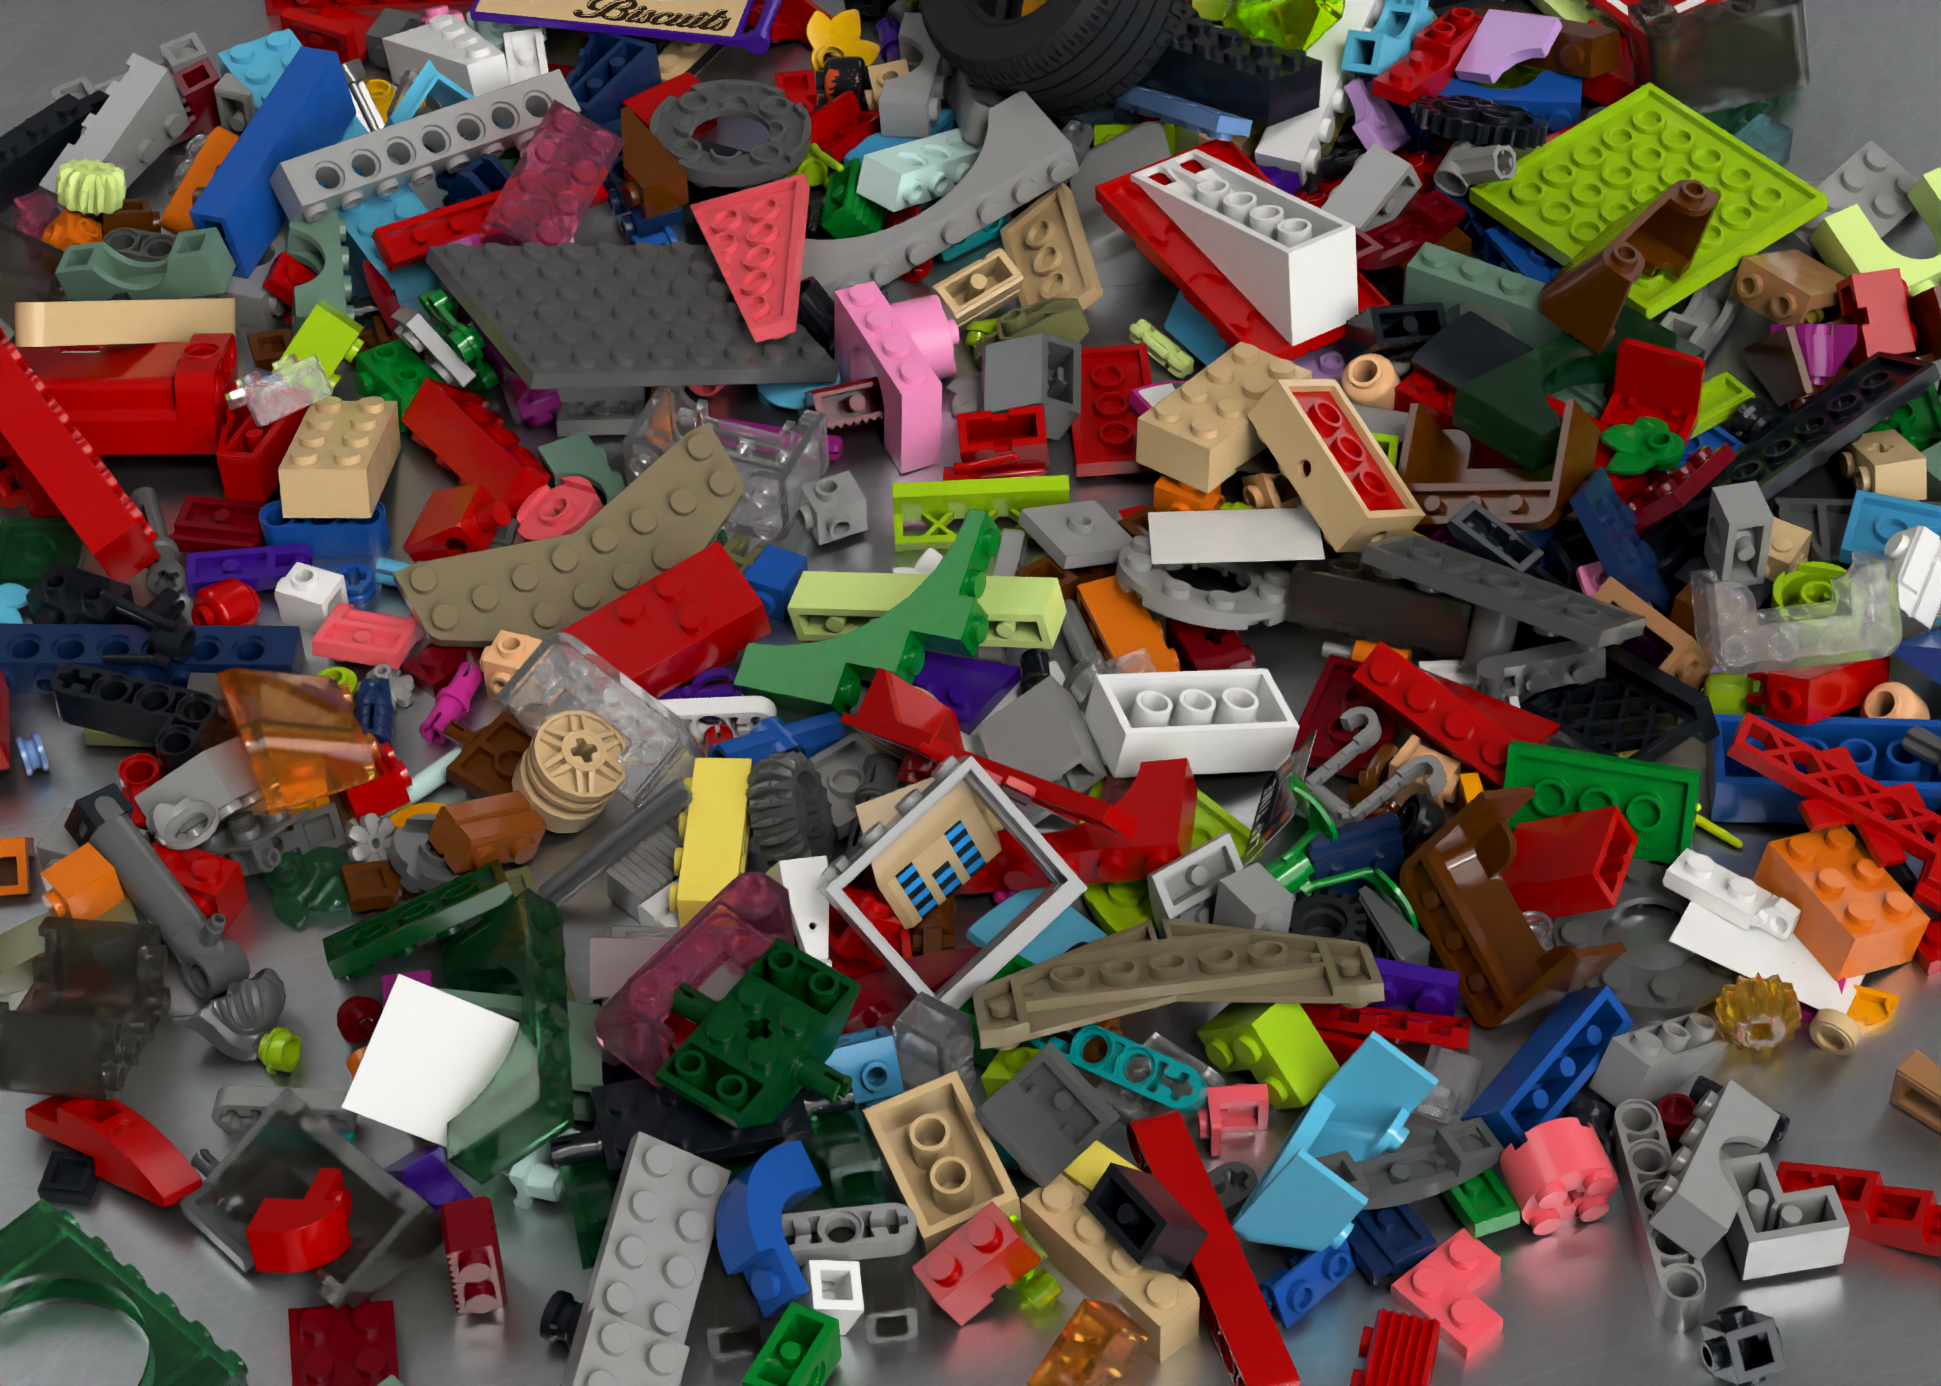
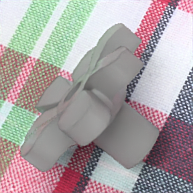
M386 664L377 665L366 674V678L389 679L392 705L395 710V703L401 707H408L412 703L413 694L411 690L415 685L410 674L401 676L400 669H391ZM358 682V687H357V690H356V691H357V692H356L357 695H358V691H359L361 682Z
M375 813L361 816L360 826H350L346 833V838L352 842L351 848L347 851L349 859L355 863L359 861L364 863L388 860L390 868L393 869L389 859V845L393 837L390 834L395 828L394 823L387 817L378 819Z

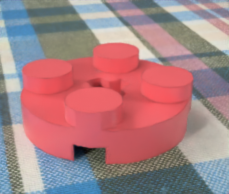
M567 476L560 478L563 485L550 489L548 484H545L529 495L520 506L516 517L520 523V527L517 530L523 541L530 542L573 534L604 507L591 482L583 477Z

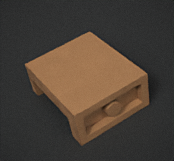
M1797 249L1744 256L1729 290L1731 297L1775 323L1794 325L1795 332L1796 324L1804 323L1807 313L1813 309L1821 308L1825 315L1824 318L1830 322L1850 317H1842L1836 283L1846 277Z
M1610 576L1592 598L1647 617L1643 635L1669 654L1659 669L1700 691L1704 687V682L1707 676L1711 674L1710 670L1714 665L1695 639Z

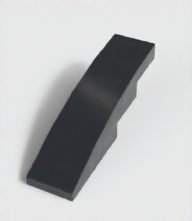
M1474 500L1449 520L1447 528L1465 552L1570 589L1539 566L1545 552ZM1541 635L1550 644L1571 640L1563 636L1548 637Z

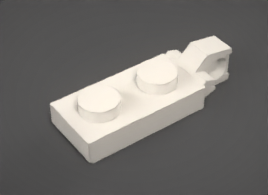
M1686 848L1666 870L1662 881L1663 886L1746 931L1751 926L1758 927L1783 941H1786L1793 933L1801 915V910L1783 897L1778 898L1775 894L1772 895V893L1757 886L1752 880L1731 872L1713 862L1708 856L1696 853L1689 848Z

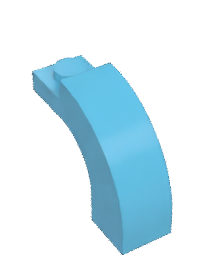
M1385 0L1381 16L1370 32L1348 29L1341 70L1352 74L1377 77L1411 52L1414 46L1415 35L1432 23L1434 12L1427 9L1429 0Z

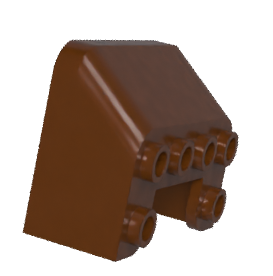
M1566 399L1561 432L1553 443L1549 467L1471 469L1474 455V444L1471 438L1461 430H1442L1419 403H1410L1397 473L1425 513V517L1412 530L1437 531L1444 529L1450 531L1447 528L1449 520L1473 500L1515 531L1544 530L1553 526L1574 511L1569 500L1577 492L1578 486L1586 481L1585 476L1594 469L1600 429L1575 399Z

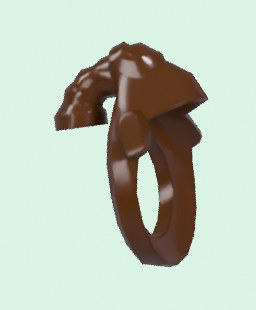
M1391 742L1383 744L1374 755L1367 769L1359 772V784L1346 786V799L1351 805V809L1388 781L1389 766L1380 783L1379 778L1387 761L1390 759L1391 762L1399 752V747ZM1388 799L1372 813L1378 816L1393 812L1396 815L1401 806Z

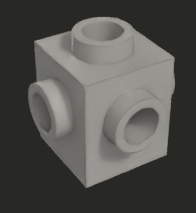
M849 470L800 486L801 504L796 507L797 516L803 530L810 529L819 545L868 530L866 497Z

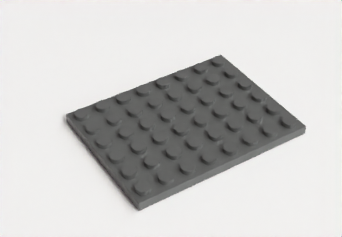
M528 242L524 243L523 246H504L499 243H487L485 246H466L460 243H448L446 246H429L427 264L530 390L836 382L840 366L798 321L796 332L790 333L781 339H768L755 343L709 245H690L685 242H674L672 245H654L648 242H638L635 245H616L610 242H601L598 245L581 246L576 243L565 242L561 246H543L538 243Z

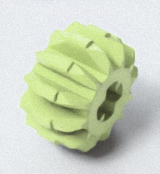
M86 158L81 161L72 159L68 163L60 165L59 174L56 177L58 203L66 206L70 211H80L82 214L93 213L98 216L100 213H114V211L122 208L123 199L126 197L124 171L119 167H115L113 163H103L99 159L95 161Z

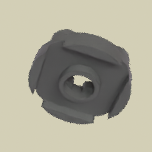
M418 814L408 818L403 827L396 829L389 845V859L395 871L401 876L400 883L406 890L412 893L427 892L471 872L455 874L445 862L444 854L440 855L430 843L428 834L437 814ZM430 851H437L439 857L434 856Z

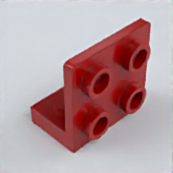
M325 5L316 15L287 7L279 15L282 30L290 28L304 47L337 52L341 65L354 59H360L362 62L368 56L365 34L376 18L332 5Z

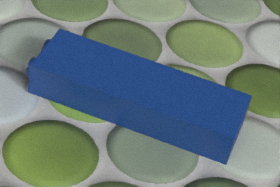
M300 47L189 211L196 230L217 227L236 264L232 276L248 279L285 223L286 213L269 182L279 163L337 144L357 113L338 54L335 51Z

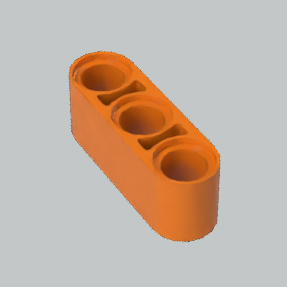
M217 126L210 133L163 213L160 224L163 229L176 236L179 232L196 230L189 213L193 207V192L197 187H206L213 177L215 168L222 164L239 139L238 135L221 126Z

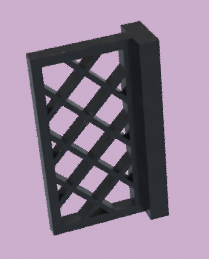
M1616 644L1605 646L1606 677L1597 679L1596 684L1579 686L1581 683L1555 687L1535 693L1520 703L1521 709L1560 724L1561 728L1555 736L1577 750L1619 757L1620 752L1639 750L1628 758L1648 762L1657 760L1692 736L1706 744L1720 735L1707 695ZM1623 696V699L1603 701L1604 697ZM1592 699L1591 703L1572 705L1573 701ZM1561 703L1560 707L1543 709L1549 704ZM1650 711L1648 715L1629 717L1630 712ZM1618 714L1617 719L1598 721L1599 716ZM1587 718L1586 723L1566 725L1567 720ZM1676 726L1670 731L1656 733L1657 728ZM1645 730L1643 735L1624 737L1625 732ZM1613 734L1611 739L1592 741L1593 736Z

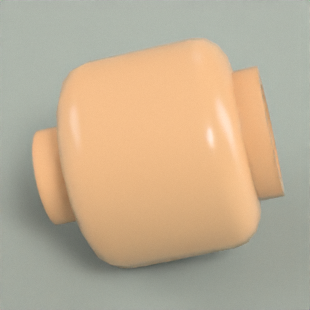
M1373 353L1360 355L1351 360L1344 368L1341 377L1342 390L1352 404L1393 410L1394 388L1401 380L1390 360L1380 354Z
M1885 682L1875 686L1865 696L1860 709V718L1930 720L1927 704L1908 686L1899 682Z

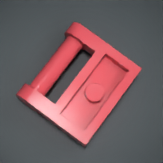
M338 602L311 640L312 654L314 656L331 658L338 662L349 661L374 667L386 664L391 669L398 670L415 643H421L425 635L412 614L404 618L356 610L353 604Z

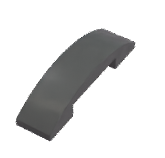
M1478 1117L1436 1128L1433 1143L1354 1162L1347 1150L1315 1159L1367 1197L1369 1200L1362 1210L1412 1203L1456 1187L1498 1163L1504 1148L1483 1119Z

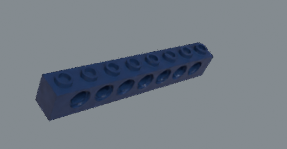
M0 623V668L8 685L9 694H53L50 682L52 674L58 668L73 663L182 688H187L191 672L245 674L248 691L254 692L255 696L298 697L306 657L299 626L185 625L194 628L196 632L193 652L186 662L181 663L172 660L171 666L167 669L157 665L104 663L102 661L104 654H155V650L148 646L151 628L144 625Z

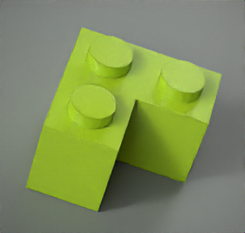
M1231 1002L1196 1032L1205 1045L1207 1057L1215 1066L1219 1067L1222 1073L1250 1069L1259 1084L1267 1083L1269 1103L1276 1110L1304 1107L1340 1069L1339 1064L1300 1003Z

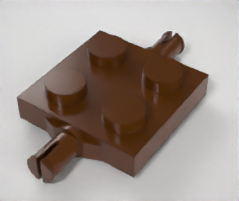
M505 711L490 725L474 732L457 722V720H450V723L448 722L444 728L443 736L450 738L463 746L461 753L446 767V779L478 799L513 792L512 778L515 767L524 752L529 748V744L537 730Z

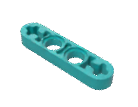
M1095 1024L1064 1031L1066 1034L1074 1037L1071 1046L1056 1037H1050L1048 1042L1046 1036L1030 1040L1038 1049H1043L1048 1043L1052 1042L1075 1068L1169 1110L1177 1109L1180 1114L1193 1113L1200 1109L1206 1101L1208 1094L1207 1084L1196 1070ZM1093 1038H1103L1108 1047L1106 1056L1098 1063H1087L1083 1058L1084 1046ZM1138 1057L1148 1058L1151 1062L1150 1075L1142 1082H1130L1126 1075L1128 1064ZM1163 1074L1168 1079L1179 1084H1183L1188 1077V1084L1194 1089L1191 1096L1182 1095L1176 1101L1178 1095L1169 1087L1160 1084Z

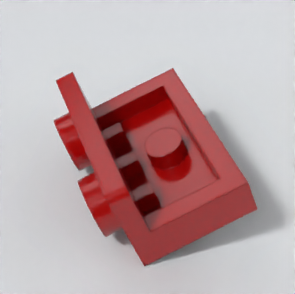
M853 91L843 92L810 115L811 144L817 143L821 151L837 160L840 164H843L847 153L859 145L866 137L881 132L879 111H861Z

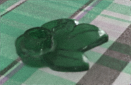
M320 846L303 855L296 852L281 853L280 864L272 872L264 873L265 882L269 890L274 893L273 910L276 917L286 926L300 930L306 922L310 911L335 912L347 908L345 890L338 877L340 876L341 865L354 864V862L349 859L346 852L340 849ZM296 869L295 873L290 877L280 876L285 870Z

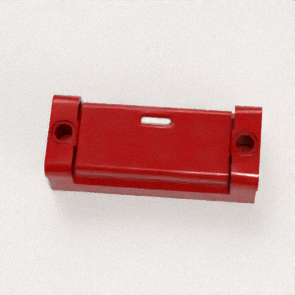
M194 333L190 342L16 347L29 367L36 373L51 396L61 406L76 429L83 435L97 455L216 454L222 425H226L227 421L226 406L230 404L232 398L230 392L231 383H238L237 346L233 333ZM0 432V456H18Z

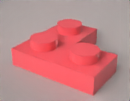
M1462 1228L1391 1284L1390 1298L1411 1315L1415 1314L1419 1318L1425 1316L1429 1320L1436 1318L1441 1322L1439 1338L1462 1358L1467 1360L1502 1331L1503 1318L1472 1293L1500 1271L1501 1258L1477 1238L1473 1239L1471 1234L1465 1228Z

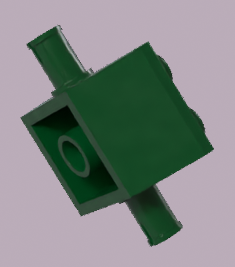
M778 937L722 1000L717 1002L694 989L686 982L679 985V990L683 991L684 994L676 989L672 993L668 1003L669 1011L677 1013L698 1027L654 1074L655 1081L737 1129L772 1123L803 1087L826 1099L834 1106L841 1103V1098L837 1094L844 1099L847 1096L852 1085V1078L825 1064V1061L832 1055L860 992L859 982Z

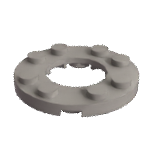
M1135 536L1133 541L1126 544L1119 553L1115 576L1121 589L1125 593L1133 592V590L1136 591V595L1143 600V606L1169 618L1209 628L1247 630L1248 625H1256L1261 620L1268 627L1276 625L1285 620L1292 611L1296 587L1291 578V573L1273 561L1193 563L1192 569L1197 570L1200 567H1210L1217 569L1226 577L1229 570L1236 574V582L1240 586L1247 588L1235 593L1223 590L1209 592L1193 588L1184 581L1175 580L1164 570L1182 569L1184 563L1152 564L1150 536Z

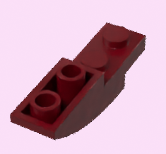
M962 948L933 952L905 959V962L928 988L935 993L982 948ZM885 966L855 979V981L860 983V992L841 1035L884 1025L890 1031L899 1021L913 1033L925 1024L935 1022V1020L930 1017Z

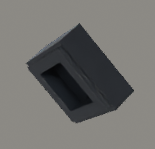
M53 1150L37 1190L40 1201L89 1206L100 1177L95 1176L94 1158L81 1153Z

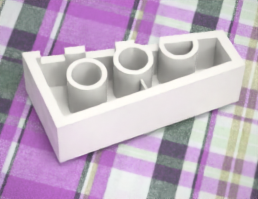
M450 14L438 15L429 20L430 24L382 38L393 83L401 85L408 80L411 87L430 59L439 73L475 97L511 85L504 53L456 16Z

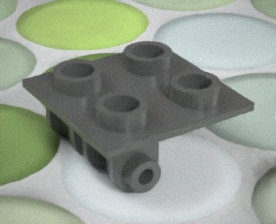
M280 805L255 816L251 810L242 811L228 817L225 820L227 826L222 829H216L209 839L194 848L239 862L243 876L269 873L281 862L280 852L274 848L271 837L309 813L310 810L309 808L288 810L287 805Z

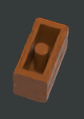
M514 791L440 807L428 835L430 843L440 855L444 854L445 862L455 874L479 869L499 859L501 864L513 861L517 864L528 862L538 851V846L546 831V823L535 810H530L529 802L520 791Z

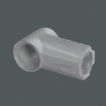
M1456 141L1452 144L1434 173L1433 180L1441 191L1451 196L1460 197L1465 195L1470 185L1512 180L1518 170L1516 166L1517 154L1509 144L1477 148L1469 142Z

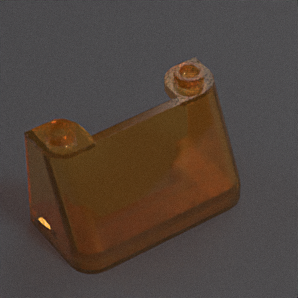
M236 667L215 673L235 734L240 737L270 816L379 778L374 765V761L381 759L379 748L372 732L363 734L352 712L355 708V703L347 683L339 685L335 677Z

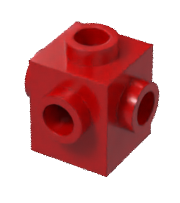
M844 887L842 891L890 944L902 924L889 910L891 906L885 897L873 889H868L864 892ZM829 903L828 943L832 950L847 960H853L855 957L875 962L878 959L875 953Z

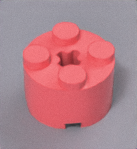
M1565 1117L1542 1123L1524 1133L1527 1142L1515 1150L1511 1143L1502 1152L1498 1162L1499 1169L1514 1201L1520 1209L1524 1222L1530 1225L1534 1234H1549L1555 1231L1562 1222L1578 1217L1583 1222H1591L1601 1218L1608 1212L1607 1200L1617 1188L1618 1177L1593 1125L1588 1121L1587 1126H1582L1578 1118Z

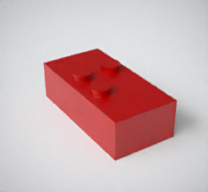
M719 541L561 630L573 661L603 705L616 701L655 700L747 647L748 642L754 643L772 632L763 602Z

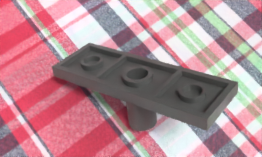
M1412 532L1363 546L1360 562L1377 568L1376 573L1390 579L1405 578L1415 582V588L1428 593L1443 592L1475 604L1462 662L1466 668L1477 672L1478 662L1482 659L1513 651L1519 621L1533 625L1532 630L1537 634L1548 637H1566L1573 640L1572 645L1574 647L1590 652H1598L1602 647L1622 644L1624 640L1643 635L1647 618L1645 616Z

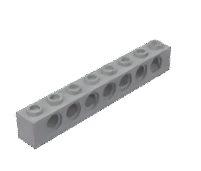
M560 69L280 162L270 177L269 182L290 223L306 219L307 222H314L326 216L332 209L341 206L343 210L352 209L364 202L365 198L377 194L379 198H383L395 193L400 189L401 185L410 182L414 186L424 184L435 177L436 173L445 170L449 174L456 173L466 168L471 161L476 160L484 153L499 157L506 149L515 146L517 150L525 149L546 135H550L551 138L560 137L572 129L571 124L581 112V109ZM527 110L532 111L536 117L532 116ZM493 121L499 123L503 129L497 127ZM459 133L464 134L469 139V141L463 139L459 135ZM424 145L431 147L434 152L427 150ZM388 156L395 158L400 165L392 162ZM353 168L360 170L365 177L358 175ZM317 180L326 183L330 189H326L319 185Z

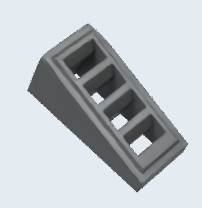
M1365 885L1358 889L1357 901L1362 906V913H1366L1367 917L1366 938L1377 956L1382 959L1428 967L1430 941L1369 887Z

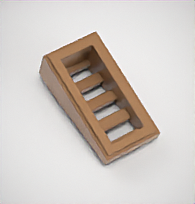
M1916 1049L1896 1069L1890 1101L1941 1134V1069L1928 1056Z

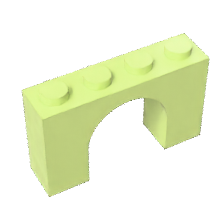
M1941 167L1923 174L1907 195L1933 234L1936 243L1935 257L1912 259L1896 253L1882 241L1858 204H1855L1825 217L1809 238L1827 267L1846 278L1853 274L1900 268L1901 278L1905 280L1908 286L1909 298L1932 287L1941 285Z

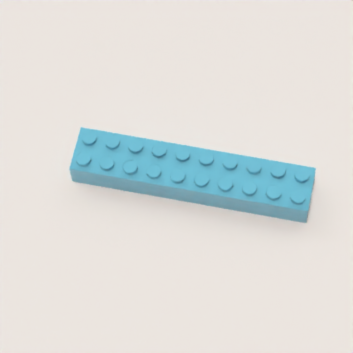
M290 28L272 32L268 36L245 44L235 45L231 49L217 53L221 77L228 72L252 92L255 111L257 112L295 54L303 45ZM355 115L337 143L369 132ZM353 168L358 175L365 177L360 170ZM317 180L319 185L326 189H330L326 183ZM408 183L401 185L399 190L389 196L379 198L375 194L367 197L364 202L352 209L343 210L342 206L338 207V217L346 218V240L341 242V246H348L349 263L367 286L362 262L363 260H369L385 278L391 289H395L399 304L419 297L430 289L433 291L439 289L442 282L427 264L426 260L389 271L371 237L375 228L429 212Z

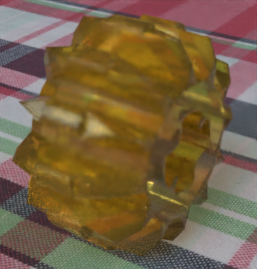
M1757 972L1754 978L1749 979L1738 976L1736 984L1723 985L1722 995L1716 998L1715 1016L1716 1022L1719 1023L1720 1033L1723 1035L1724 1042L1735 1043L1738 1051L1754 1047L1757 1053H1759L1763 1047L1768 1046L1778 1049L1780 1041L1794 1040L1795 1030L1801 1027L1800 1019L1802 1018L1797 993L1794 991L1792 983L1782 982L1778 974L1762 978L1760 973Z

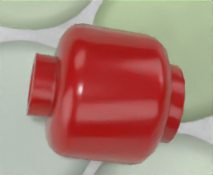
M227 578L203 587L196 593L191 611V619L193 625L256 626L261 612V603L256 591L250 585L236 578Z

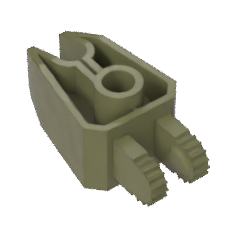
M1052 297L1003 314L996 321L998 330L985 335L983 339L976 340V343L973 344L974 348L972 349L974 357H976V369L978 368L979 372H982V349L986 344L1038 333H1046L1079 343L1090 329L1078 299Z

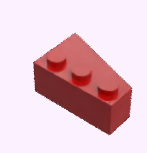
M231 383L230 392L232 398L225 410L227 421L226 425H222L216 451L226 499L249 502H266L279 485L278 468L312 401L310 390Z

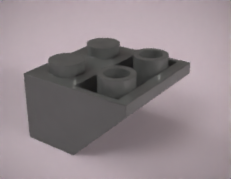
M1046 333L986 344L982 349L980 411L991 410L992 414L1008 413V408L1043 405L1047 438L1059 441L1081 414L1082 344Z

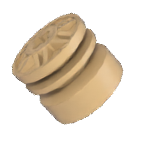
M565 710L550 716L541 725L531 740L529 748L517 763L512 778L513 792L520 791L529 802L530 810H535L546 823V830L555 833H577L593 825L626 778L630 762L627 745L618 730L601 716L584 710Z

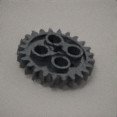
M1437 95V98L1432 96L1420 98L1417 101L1414 114L1415 124L1420 125L1421 129L1430 130V133L1437 134L1443 138L1458 140V142L1468 141L1473 145L1481 147L1509 144L1511 148L1516 147L1526 150V147L1536 149L1537 146L1542 147L1543 143L1545 144L1549 126L1547 120L1541 119L1540 115H1533L1531 111H1526L1521 107L1501 102L1494 103L1491 99H1482L1470 95H1451L1450 98Z

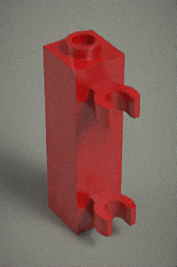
M1849 642L1829 650L1821 647L1805 650L1802 652V657L1805 659L1775 670L1759 667L1748 671L1747 677L1758 679L1762 683L1763 692H1753L1746 695V701L1752 705L1766 703L1765 718L1809 726L1860 706L1865 696L1875 686L1889 682L1890 649Z

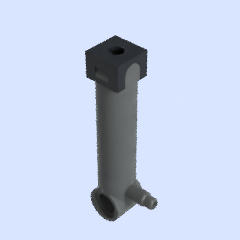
M115 782L76 800L64 824L65 829L79 847L89 842L115 868L122 888L180 962L182 977L189 991L197 999L208 1001L226 992L230 983L248 979L250 964L242 947L231 938L221 937L226 918L220 913L213 914L209 919L206 918L130 819L134 807Z

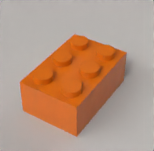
M1845 825L1810 831L1768 842L1752 880L1757 886L1767 890L1772 895L1775 894L1778 898L1783 897L1801 910V915L1793 933L1835 981H1839L1844 977L1848 979L1911 962L1930 921V918L1883 867H1877L1869 851Z

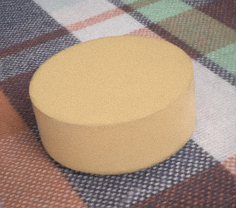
M1830 1008L1819 1010L1808 1028L1813 1041L1823 1050L1835 1055L1851 1054L1862 1037L1860 1027L1851 1017Z

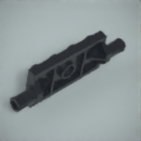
M655 1076L593 1087L592 1095L598 1124H593L594 1130L559 1137L552 1136L549 1137L554 1169L600 1159L601 1164L606 1163L610 1182L619 1181L630 1140L639 1131L709 1162L769 1151L778 1145L801 1140L802 1144L812 1142L811 1117L845 1110H856L852 1087L845 1099L837 1094L841 1098V1103L837 1106L830 1104L826 1099L803 1087L772 1123L737 1129L655 1081Z

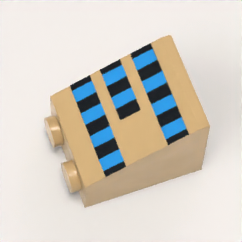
M931 777L856 805L862 833L864 834L879 821L885 826L899 813L894 807L906 794L915 788L922 792L935 779ZM963 780L956 784L871 862L877 886L905 930L915 927L1002 851L997 832L1003 830L1004 826Z

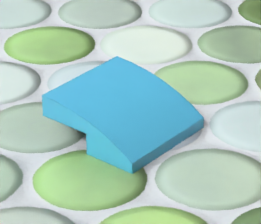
M1047 887L1025 889L1003 901L975 922L967 930L966 938L977 947L983 948L1044 892ZM1069 905L1017 955L1034 964H1038L1064 954L1070 947L1079 942L1092 943L1107 937V934Z

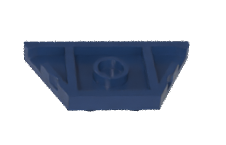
M1600 466L1585 476L1586 481L1578 486L1577 492L1572 495L1569 502L1608 578L1610 576L1646 603L1650 601L1655 610L1670 620L1674 603L1654 566L1657 564L1656 555L1648 543L1643 540L1641 541L1634 527L1637 525L1635 514L1626 503L1621 502L1604 467Z

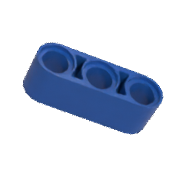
M281 500L266 504L259 512L264 546L305 544L312 549L313 559L373 558L383 555L391 546L386 509L379 501L371 518H283Z

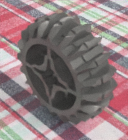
M782 751L770 754L767 758L759 759L758 763L753 764L751 774L748 775L747 782L749 788L746 789L745 794L749 800V806L746 809L751 819L749 827L753 829L755 835L754 843L759 845L761 858L763 861H767L768 868L770 869L781 860L826 855L829 866L831 857L834 854L832 842L835 841L836 836L833 832V817L830 809L832 804L828 801L827 788L823 787L821 782V774L815 771L813 762L807 759L802 752L795 753L792 751L784 753Z

